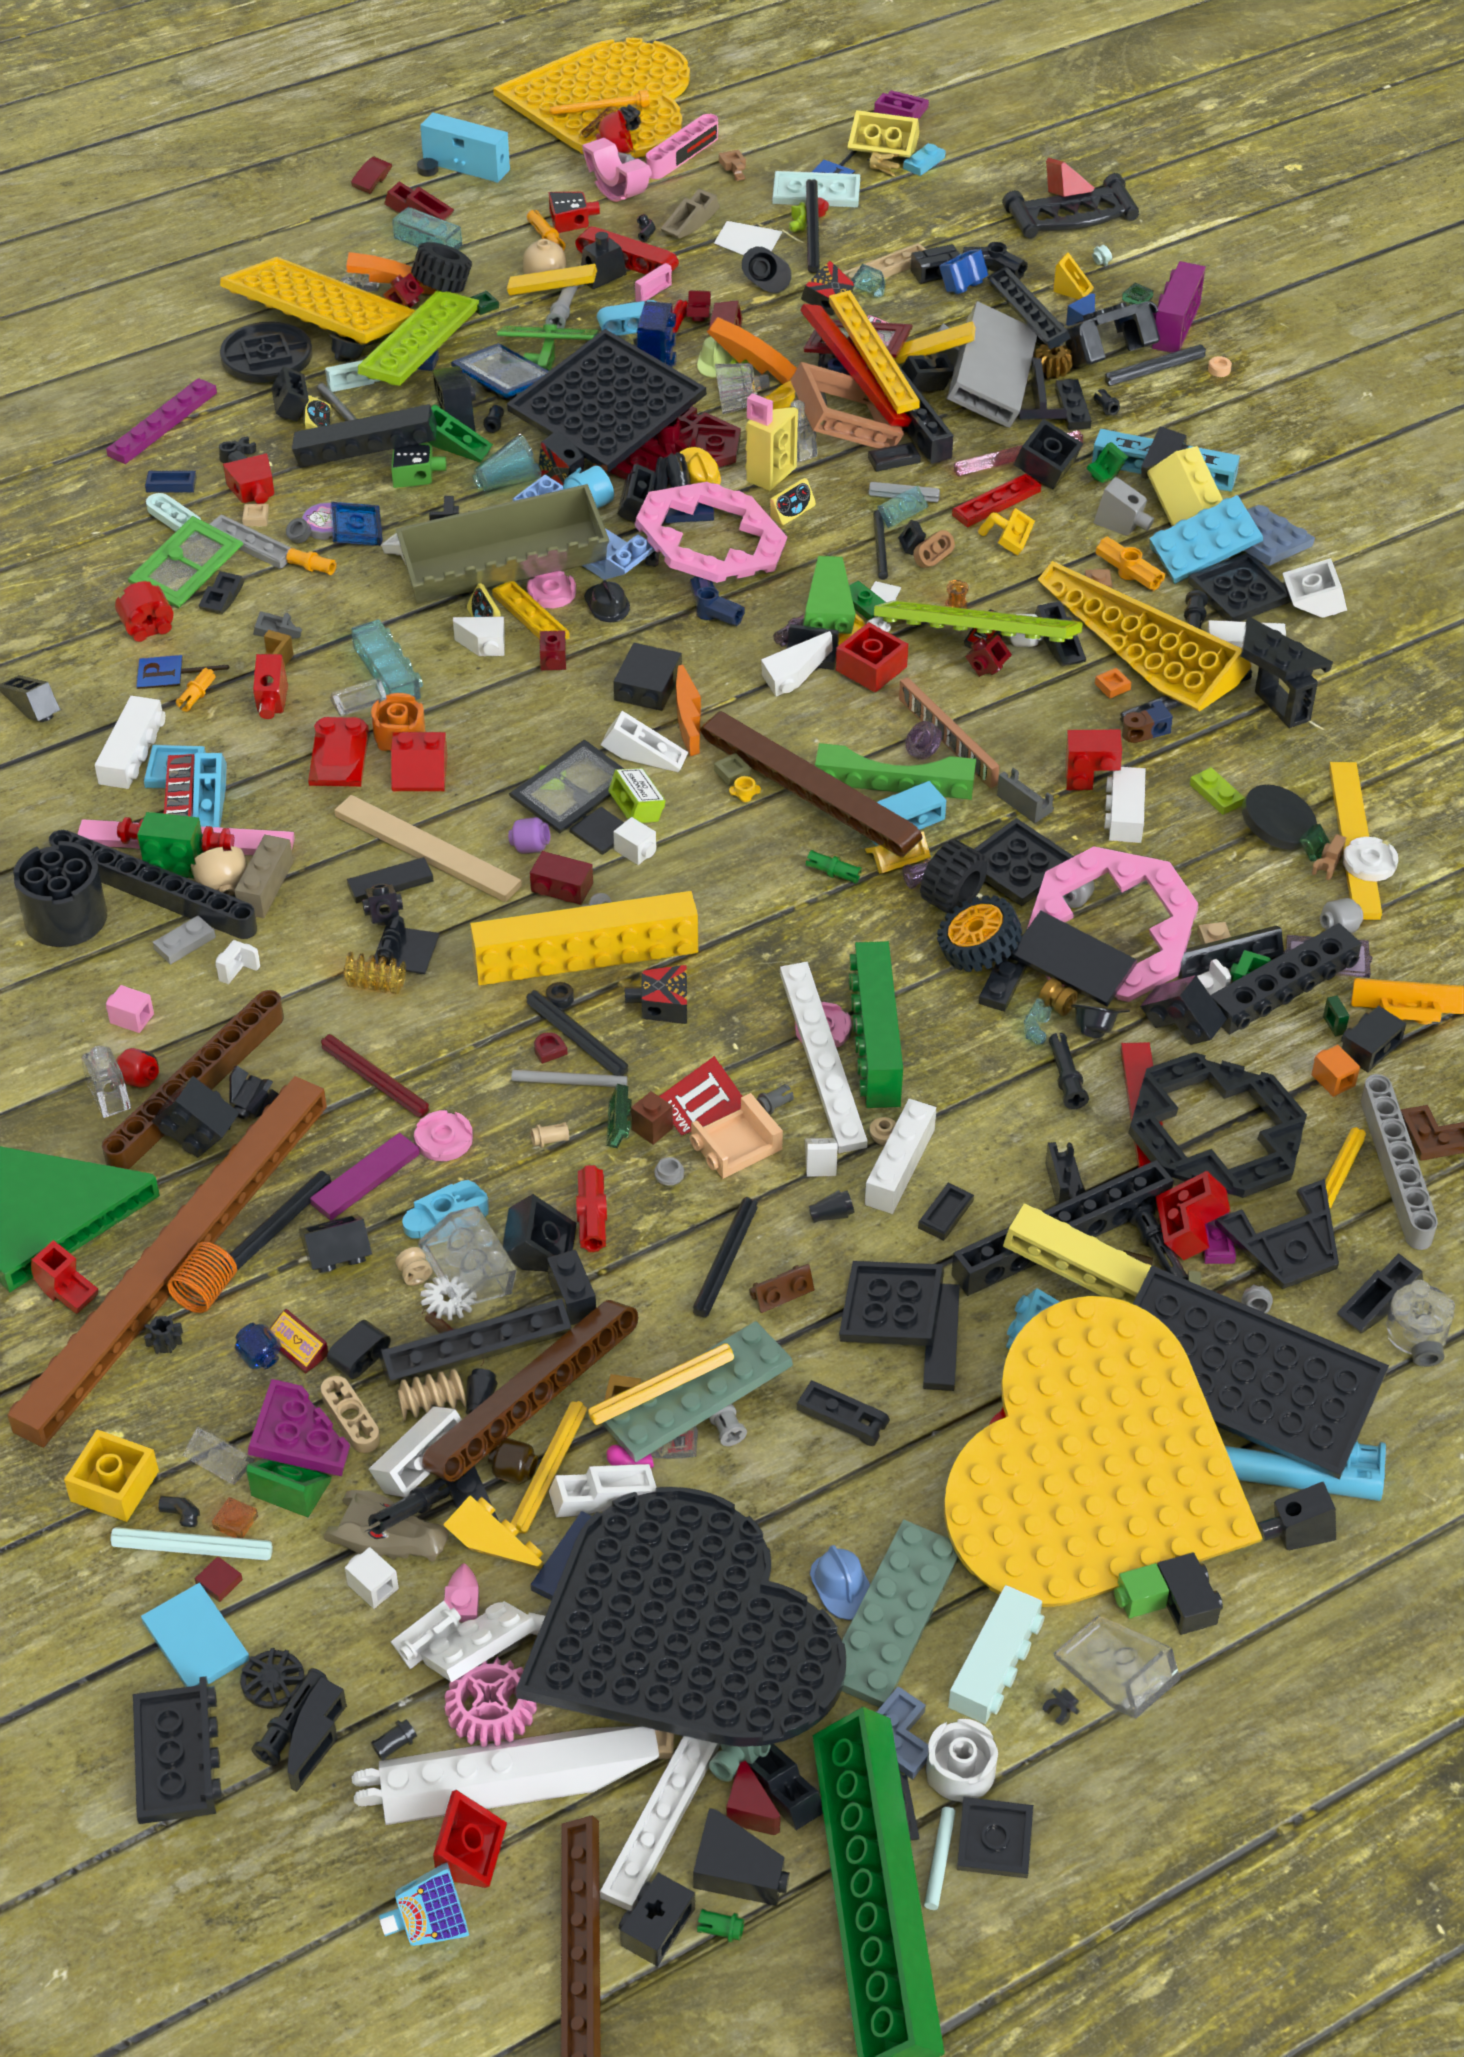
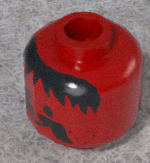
M129 1048L116 1059L115 1071L122 1083L138 1088H146L157 1078L159 1064L153 1053Z

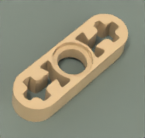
M332 1376L324 1380L321 1385L322 1400L352 1447L361 1453L374 1451L380 1444L378 1426L348 1381L341 1376ZM335 1389L337 1392H341L342 1400L339 1402L337 1395L330 1391ZM348 1409H355L359 1412L358 1416L353 1419H345L342 1417V1414ZM362 1426L363 1432L366 1436H370V1438L360 1437L358 1428Z

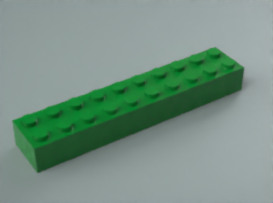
M861 1707L812 1735L857 2056L940 2057L945 2055L891 1718Z

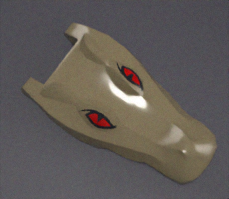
M351 1490L345 1493L343 1503L348 1506V1509L339 1526H329L324 1534V1539L327 1542L343 1545L359 1554H362L370 1547L380 1557L388 1555L393 1560L396 1557L407 1559L409 1554H412L414 1556H424L431 1562H434L437 1555L443 1551L444 1545L449 1538V1532L446 1527L429 1523L415 1515L385 1530L382 1534H375L371 1529L378 1526L380 1522L378 1521L369 1526V1516L389 1507L394 1502L383 1495L362 1490Z

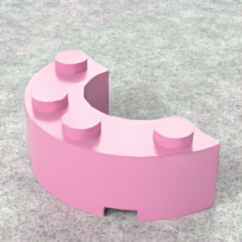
M606 138L582 145L589 172H594L597 178L595 184L609 200L619 202L641 194L646 190L649 177L652 176L648 164L638 158L622 164L618 157L616 145Z

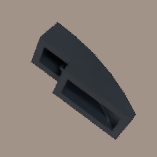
M1061 601L1038 605L1035 611L1038 617L1072 621L1071 617H1067ZM1077 634L1072 639H1065L1064 642L1049 641L1048 636L1043 637L1050 652L1062 667L1086 662V657Z
M1398 1253L1381 1272L1377 1270L1337 1312V1316L1359 1333L1365 1332L1400 1305L1423 1282L1422 1270Z
M323 1677L320 1678L309 1694L292 1734L288 1756V1777L291 1789L295 1792L301 1788L337 1741L335 1721L347 1707L344 1689Z
M771 1744L770 1750L765 1757L758 1756L753 1764L748 1763L779 1814L795 1830L800 1829L823 1814L819 1791L800 1775L797 1764L775 1744Z

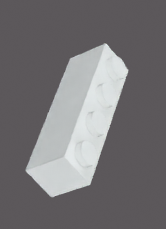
M130 696L95 763L98 784L129 789L133 779L138 777L139 767L142 761H146L148 750L151 744L155 743L159 728L165 723V712L162 711L160 700Z
M908 1099L866 1182V1206L891 1214L894 1213L935 1130L936 1107Z

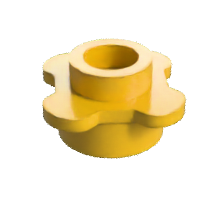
M748 776L737 778L734 786L729 788L730 795H736L742 802L751 801L755 794L761 792L760 786L756 785L755 780Z

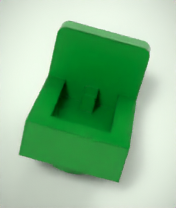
M1113 442L1106 444L1096 461L1088 464L1086 469L1095 480L1104 483L1113 480L1129 457Z
M1244 950L1239 963H1233L1230 971L1231 980L1234 982L1267 964L1271 959Z

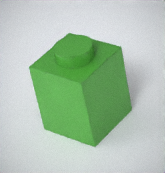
M1156 1563L1119 1574V1586L1114 1589V1596L1120 1608L1124 1607L1129 1619L1166 1608L1169 1589Z

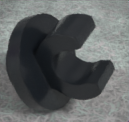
M1065 1687L1061 1691L1054 1688L1051 1692L1056 1698L1047 1700L1042 1708L1049 1714L1053 1708L1059 1706L1061 1714L1055 1722L1061 1726L1069 1721L1070 1710L1076 1715L1080 1712L1076 1706L1079 1700Z

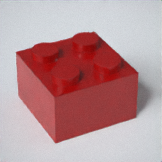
M868 622L837 647L836 671L876 693L907 668L909 644Z

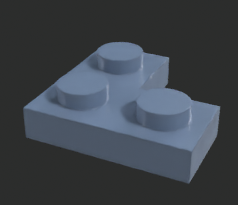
M898 1686L878 1709L877 1713L891 1718L899 1771L913 1780L927 1763L928 1744L909 1731L925 1713L926 1705Z

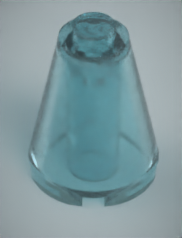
M520 434L476 467L472 478L478 489L482 487L484 491L534 481L542 476L538 463H535L533 459L534 454L528 442Z

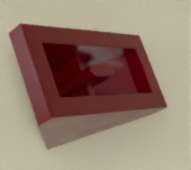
M746 1760L739 1763L740 1765L726 1806V1817L742 1828L770 1835L780 1833L781 1816Z

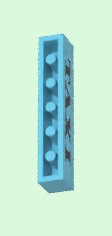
M1100 429L1094 444L1092 463L1096 461L1106 444L1113 442L1129 457L1121 470L1141 474V466L1154 439ZM1199 448L1217 488L1232 492L1237 477L1240 456Z

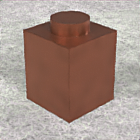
M650 1091L631 1107L632 1131L654 1145L673 1129V1106Z

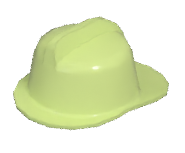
M710 336L703 342L702 351L697 362V369L706 377L720 378L726 376L733 357Z

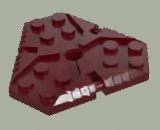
M692 406L613 468L610 473L626 479L634 464L655 472L656 462L659 457L665 458L672 453H680L682 450L690 447H697L707 451L716 461L718 468L736 463L741 428L706 412L698 415L697 408Z

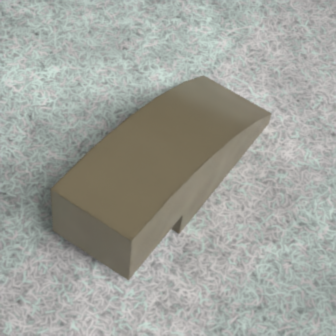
M699 188L690 200L685 198L661 227V231L678 239L696 231L720 208L717 196Z

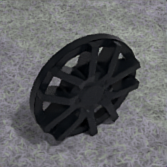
M270 1648L269 1651L262 1652L254 1657L251 1656L249 1662L242 1668V1692L249 1702L260 1708L274 1709L287 1705L304 1680V1669L301 1662L294 1655L290 1654L289 1650L281 1651ZM275 1657H281L278 1665L274 1664ZM268 1658L267 1664L261 1660ZM287 1661H291L293 1665L286 1666ZM253 1666H256V1667L259 1668L261 1671H260V1672H256V1671H254V1670H251V1668H252ZM299 1672V1676H287ZM247 1677L253 1679V1681L246 1685ZM288 1685H296L291 1693L286 1687ZM261 1687L254 1695L250 1693L256 1688ZM282 1690L286 1697L277 1701L275 1693ZM270 1693L272 1701L267 1702L261 1700L265 1695Z

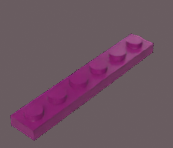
M197 378L106 448L107 456L127 464L217 394L216 385Z

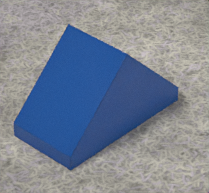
M1089 294L1068 305L1067 326L1082 321L1083 315L1095 312V294Z

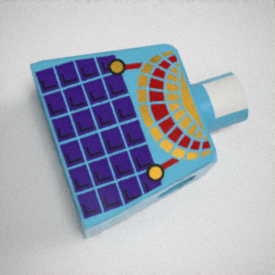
M448 1863L436 1867L395 1891V1898L398 1908L379 1915L385 1936L406 1930L411 1946L462 1938L469 1935L468 1926Z

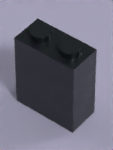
M633 643L613 681L614 701L663 711L676 685L678 666L682 665V653Z

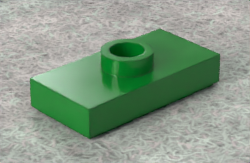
M859 580L850 584L854 609L868 620L879 617L874 616V608L876 605L886 602Z

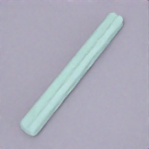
M119 1527L113 1528L111 1533V1544L113 1547L269 1560L273 1551L272 1542L267 1540Z

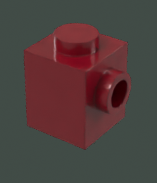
M540 631L541 670H566L565 631Z

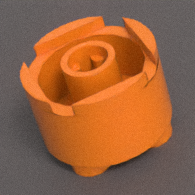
M393 693L386 695V699L380 703L377 700L373 704L371 709L373 733L380 750L391 751L393 732H426L424 708L421 702L419 704L415 700L414 696L406 693Z

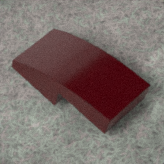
M372 156L352 179V187L371 195L378 182L382 183L392 168V164Z

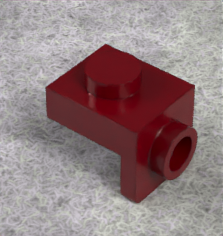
M690 290L688 292L687 317H692L693 321H705V317H710L711 291Z

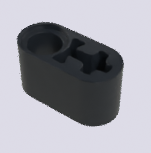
M361 1320L333 1344L327 1354V1362L349 1378L356 1379L380 1358L381 1350L389 1348L391 1338L369 1321Z

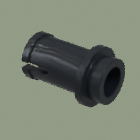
M1099 389L1098 392L1102 397L1095 393L1094 401L1103 408L1105 414L1115 415L1120 410L1119 400L1111 397L1106 390Z
M493 405L492 408L490 407L488 416L483 420L486 431L495 433L500 430L502 426L501 419L504 415V409L501 406Z
M407 1719L402 1722L396 1721L394 1728L376 1740L371 1741L374 1751L382 1761L405 1744H413V1739L417 1737V1734Z

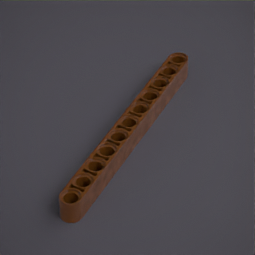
M718 711L700 728L703 737L715 747L729 755L736 753L750 768L899 857H904L923 839L922 833L913 823L722 711Z

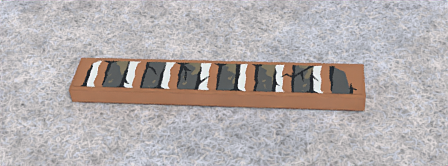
M908 677L900 680L899 700L957 757L976 759L975 774L989 788L997 786L999 765Z

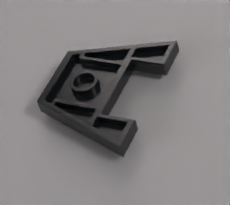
M1325 1179L1297 1189L1296 1195L1307 1213L1303 1217L1256 1234L1244 1210L1241 1209L1217 1218L1215 1225L1281 1289L1336 1270L1339 1261Z

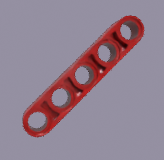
M594 226L588 227L575 240L577 250L582 253L585 246L595 242L596 233L606 232L609 238L621 246L625 267L645 275L665 263L671 266V273L679 265L677 256L671 251Z

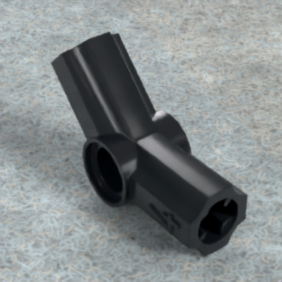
M991 242L987 247L963 248V253L969 250L981 249L986 268L993 272L1007 266L1020 279L1028 268V263L1008 252L1007 246L1002 242Z

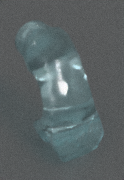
M1040 998L1036 999L1024 1020L1026 1039L1033 1040L1035 1044H1043L1046 1041V1033L1041 1031L1037 1022H1047L1052 1011L1050 1006L1043 1007L1044 1001Z

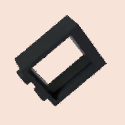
M1259 667L1255 693L1288 728L1311 721L1318 681L1312 675L1282 680L1289 687L1288 694L1279 684V677Z

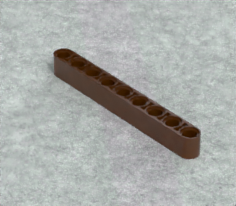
M265 990L259 993L102 1142L106 1165L130 1169L165 1135L151 1121L170 1095L192 1076L212 1090L235 1066L239 1065L284 1020L280 994L273 990Z
M613 1300L604 1301L433 1443L423 1455L422 1465L424 1470L450 1482L456 1481L496 1448L502 1440L509 1437L627 1337L638 1324L639 1316L637 1310Z

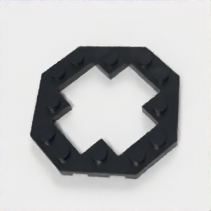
M1195 1052L1146 1068L1128 1134L1151 1162L1157 1160L1172 1178L1187 1181L1208 1171L1226 1188L1227 1194L1241 1198L1292 1179L1307 1114L1273 1074L1262 1071L1260 1075L1244 1071L1245 1066L1223 1060L1221 1064L1206 1060V1055ZM1205 1080H1209L1223 1099L1248 1091L1276 1124V1126L1260 1131L1257 1138L1269 1155L1231 1169L1225 1166L1212 1149L1187 1157L1159 1123L1175 1117L1179 1109L1167 1093Z

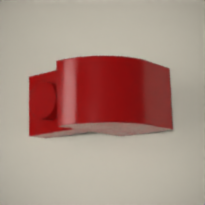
M54 1240L32 1259L31 1271L33 1277L42 1291L53 1302L58 1299L75 1314H78L98 1295L99 1289L76 1271V1258Z

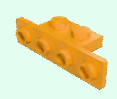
M1355 978L1351 1004L1354 1007L1368 1008L1380 1006L1402 1021L1404 1019L1415 1020L1419 1024H1431L1432 1021L1440 1022L1442 1013L1464 1014V986Z

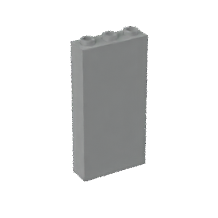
M977 301L966 322L973 321L976 327L975 340L960 345L947 399L1010 428L1021 409L1037 335L1027 324Z

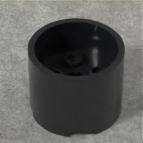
M59 841L57 846L42 849L36 846L17 861L13 870L14 884L26 931L34 940L52 947L74 946L91 939L103 928L107 920V907L98 865L90 850L77 843Z

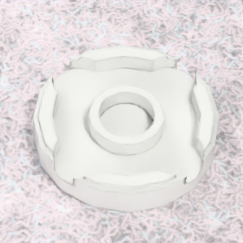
M1356 838L1344 849L1343 865L1350 874L1364 881L1376 882L1386 880L1397 869L1398 853L1392 845L1388 844L1387 846L1379 838Z

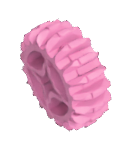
M497 1657L493 1664H488L486 1660L480 1666L473 1668L453 1682L450 1681V1690L446 1691L445 1714L449 1717L450 1727L456 1729L459 1738L467 1736L470 1745L480 1740L481 1746L486 1747L488 1742L493 1741L495 1746H500L502 1739L513 1742L514 1733L523 1736L525 1726H531L533 1722L532 1715L537 1711L536 1702L518 1699L512 1710L508 1708L509 1697L513 1693L516 1696V1687L523 1673L522 1667L514 1670V1664L511 1660L503 1666L501 1665V1660ZM471 1695L474 1698V1702L472 1703V1709L467 1712L464 1704Z

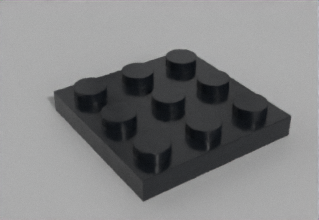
M1248 553L1191 574L1188 579V584L1195 590L1204 592L1208 597V603L1226 621L1241 622L1249 616L1254 617L1292 602L1287 587L1262 563Z
M1018 818L1012 820L974 848V850L985 855L988 860L985 882L1020 906L1025 905L1038 895L1046 871L1074 857Z
M853 1261L839 1332L840 1341L933 1346L944 1278L943 1264Z

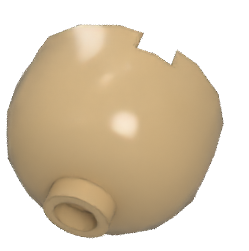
M547 239L535 241L527 247L523 254L524 274L567 267L563 249L559 244Z
M231 846L232 851L224 852L222 847H218L198 855L195 858L196 864L193 865L191 863L192 873L196 882L227 895H233L247 868L246 858L242 849Z

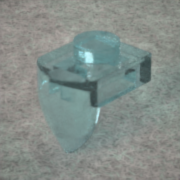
M862 264L851 279L854 287L867 291L874 297H882L886 286L882 271Z

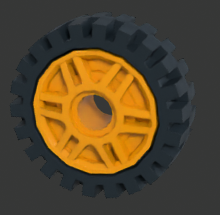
M989 895L983 896L982 900L978 897L972 898V903L970 904L967 900L962 902L963 907L959 908L956 906L953 908L954 914L948 913L945 916L946 921H941L939 925L941 929L937 931V940L947 961L951 966L956 967L960 971L964 968L965 972H971L973 968L976 972L982 971V966L984 965L986 969H989L994 961L998 965L1003 962L1002 956L1008 958L1011 955L1010 949L1016 950L1018 947L1017 942H1020L1022 938L1021 923L1013 907L1006 899H999L998 896L994 895L991 899Z

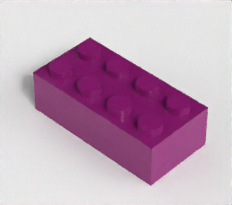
M1179 261L1176 270L1172 269L1170 279L1165 284L1164 294H1161L1157 306L1159 311L1153 314L1160 341L1153 344L1152 349L1170 353L1181 350L1201 304L1206 266Z

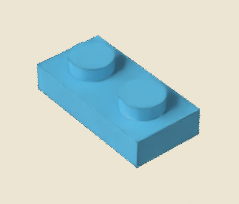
M928 143L904 161L903 169L921 176L945 158L946 150Z

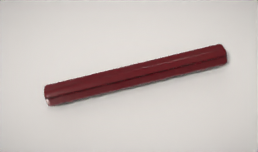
M327 1034L325 1038H322V1049L414 1115L422 1118L429 1112V1104L338 1038L332 1034Z

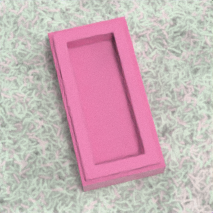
M665 263L635 282V301H647L671 286V266Z

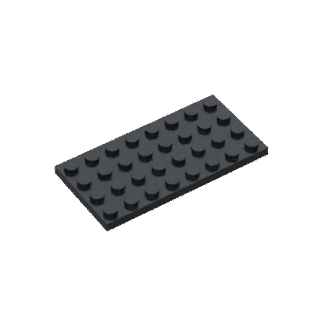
M1151 1265L1133 1304L1158 1318L1178 1339L1190 1361L1216 1426L1340 1480L1386 1376L1389 1365Z

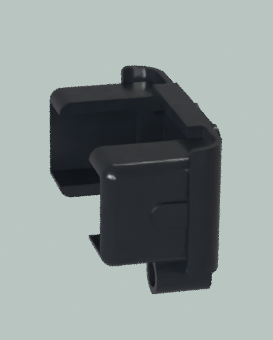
M1146 301L1127 306L1126 302L1083 315L1082 321L1065 327L1070 335V339L1065 341L1067 349L1071 350L1072 366L1080 368L1105 360V353L1097 325L1113 320L1117 333L1123 332L1128 351L1158 343L1160 336L1153 315L1159 311L1156 304Z

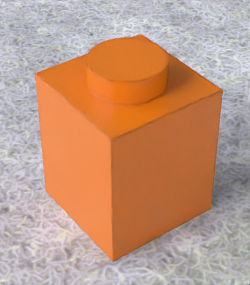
M1336 1045L1328 1050L1320 1051L1315 1056L1311 1075L1334 1097L1356 1086L1360 1066L1339 1045Z

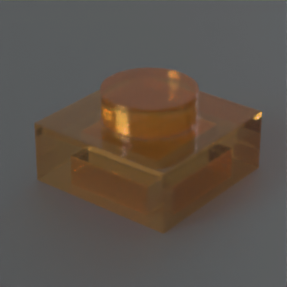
M229 1497L212 1520L213 1529L233 1538H243L258 1517L257 1509Z

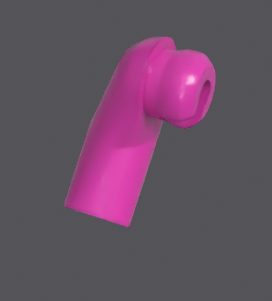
M612 1445L607 1449V1460L612 1466L649 1464L650 1468L654 1467L651 1453L635 1462L620 1445Z

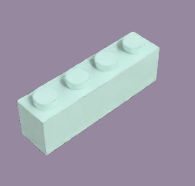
M1005 1585L950 1690L948 1708L984 1724L987 1723L991 1713H998L1004 1699V1695L1001 1694L1004 1687L1010 1688L1018 1671L1015 1666L1019 1659L1024 1661L1031 1647V1642L1028 1640L1032 1633L1036 1635L1039 1633L1045 1616L1040 1614L1042 1600Z

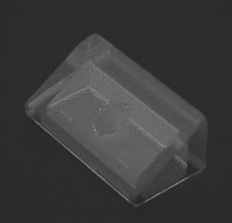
M378 677L332 692L330 700L340 717L370 708L377 700L380 703L386 699V692Z
M200 1427L196 1428L182 1456L233 1485L246 1472L248 1464L253 1463L256 1459L254 1456L247 1455L246 1451L211 1431Z

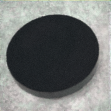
M1270 784L1256 786L1249 791L1242 803V816L1247 826L1257 837L1272 846L1287 850L1300 849L1305 847L1316 833L1317 821L1312 809L1301 797L1286 788Z

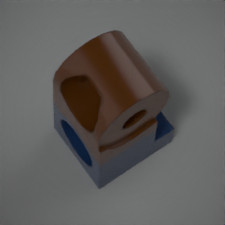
M1161 700L1151 703V709L1141 711L1140 713L1131 712L1124 716L1122 737L1128 742L1138 743L1170 734L1173 716Z

